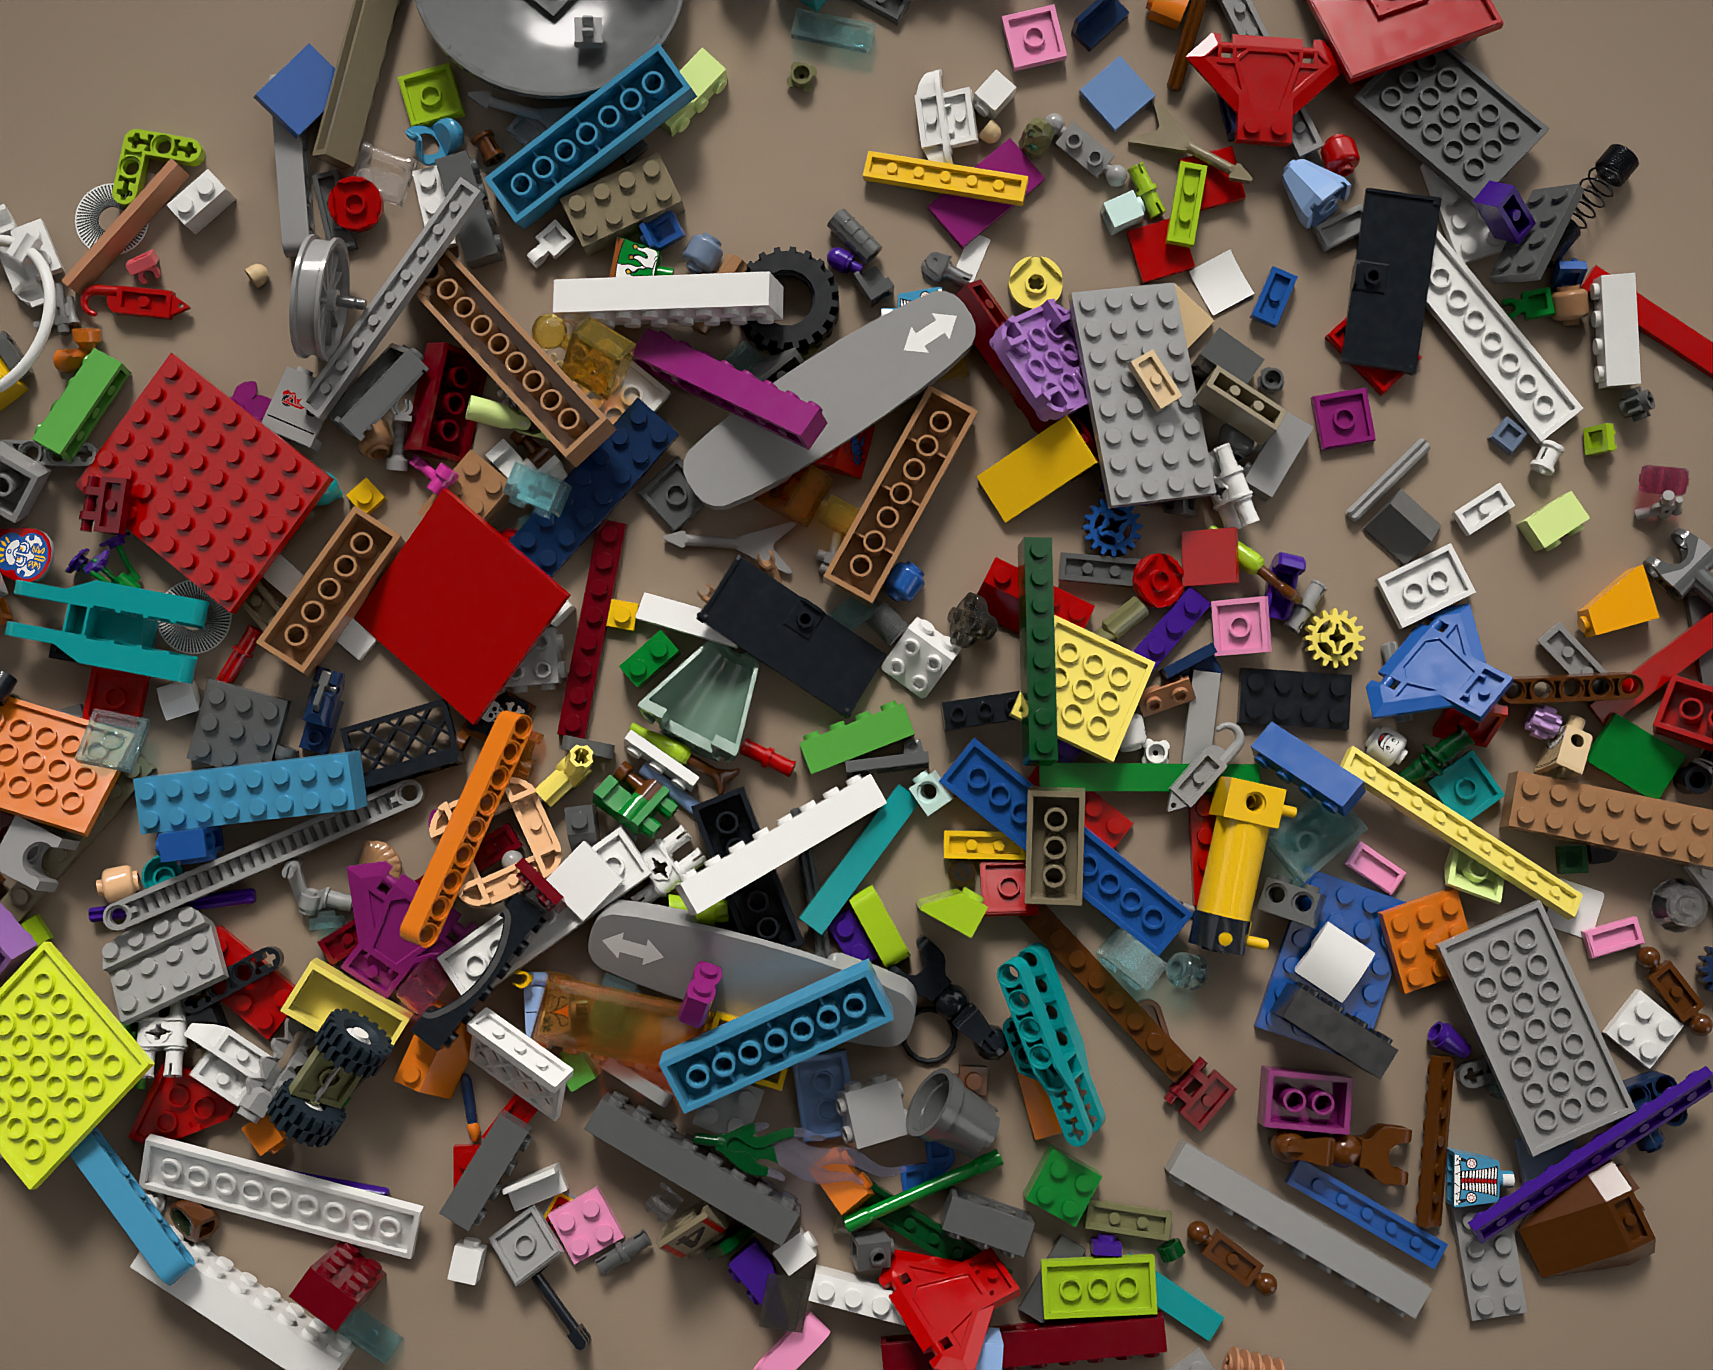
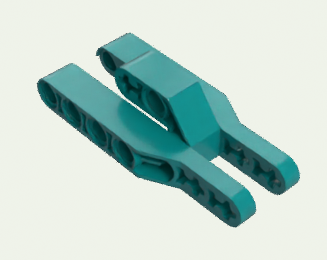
M16 580L13 594L68 604L62 631L7 621L4 635L54 644L78 663L193 684L198 657L154 649L159 627L158 621L204 630L210 602L98 580L66 589Z
M1035 942L1020 951L1017 957H1012L1000 965L997 970V979L1011 1013V1016L1003 1023V1033L1018 1072L1039 1081L1050 1098L1066 1141L1072 1146L1081 1147L1089 1141L1094 1132L1103 1126L1106 1115L1089 1072L1084 1041L1049 950L1042 943ZM1029 952L1036 956L1037 963L1030 959ZM1010 967L1016 969L1018 977L1012 975ZM1039 979H1042L1046 982L1047 989H1044L1040 985ZM1020 994L1027 997L1028 1004L1021 1000ZM1049 1005L1057 1010L1058 1015L1051 1013ZM1059 1032L1066 1035L1068 1042L1061 1039ZM1078 1077L1081 1079L1079 1083L1075 1081ZM1079 1087L1081 1090L1085 1089L1087 1091L1084 1096L1079 1094ZM1065 1089L1067 1095L1065 1096L1064 1094H1060L1059 1092H1062ZM1066 1100L1067 1103H1071L1072 1108L1064 1107L1062 1103ZM1090 1103L1091 1108L1088 1109V1107H1084V1105ZM1089 1113L1091 1116H1096L1097 1120L1095 1122L1089 1120ZM1076 1117L1077 1122L1070 1121V1119ZM1075 1128L1083 1130L1084 1134L1080 1137L1079 1134H1074L1073 1130Z

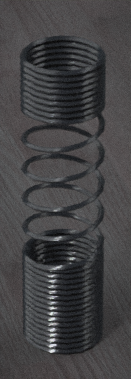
M1611 144L1597 160L1595 167L1588 171V177L1583 178L1579 184L1582 185L1583 181L1589 179V183L1596 192L1604 197H1613L1614 192L1607 183L1614 187H1621L1639 166L1638 158L1628 147L1620 144ZM1596 169L1597 174L1607 183L1597 178H1591V172ZM1591 180L1605 185L1611 191V195H1606L1599 191ZM1583 188L1585 191L1592 193L1597 198H1599L1603 205L1599 206L1594 204L1583 193L1582 196L1588 203L1597 208L1605 207L1604 200L1597 193L1589 189ZM1580 200L1579 203L1588 207L1594 216L1586 215L1578 207H1576V210L1583 216L1594 219L1596 217L1594 209ZM1574 212L1573 215L1583 221L1585 226L1581 227L1574 220L1570 219L1546 268L1555 267L1563 255L1581 236L1580 229L1587 228L1586 221Z

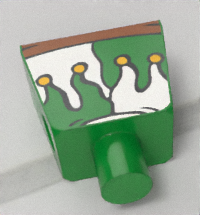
M617 237L609 277L674 275V268L660 266L661 256L657 250Z

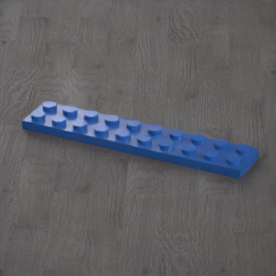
M974 737L939 782L1026 851L1028 786L1035 785ZM1084 826L1082 897L1158 957L1194 915L1193 912Z

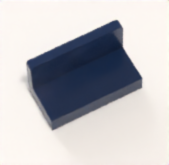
M1096 0L1074 20L1071 34L1090 52L1129 16L1130 12L1118 0Z
M1213 643L1207 644L1159 670L1165 682L1177 678L1179 675H1182V677L1188 675L1191 680L1192 670L1223 674L1214 656L1217 650Z

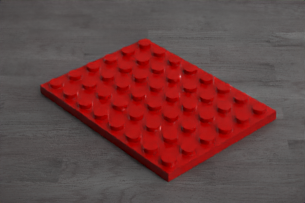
M170 353L96 454L93 463L88 465L75 486L83 492L84 486H87L88 476L99 477V487L102 476L132 480L133 485L126 528L228 612L236 614L334 479L181 358Z

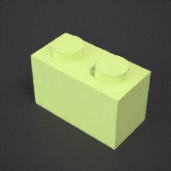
M1570 491L1518 523L1517 526L1535 552L1544 548L1548 552L1562 543L1559 538L1565 534L1571 537L1584 529L1582 523L1590 519L1574 493Z

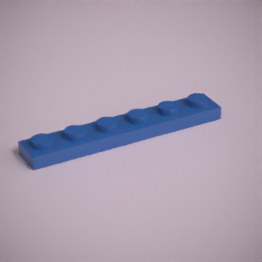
M1299 1160L1294 1163L1285 1179V1182L1433 1269L1436 1268L1448 1246L1447 1243L1306 1161Z

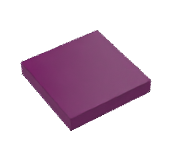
M1367 388L1317 395L1310 398L1320 451L1376 441Z

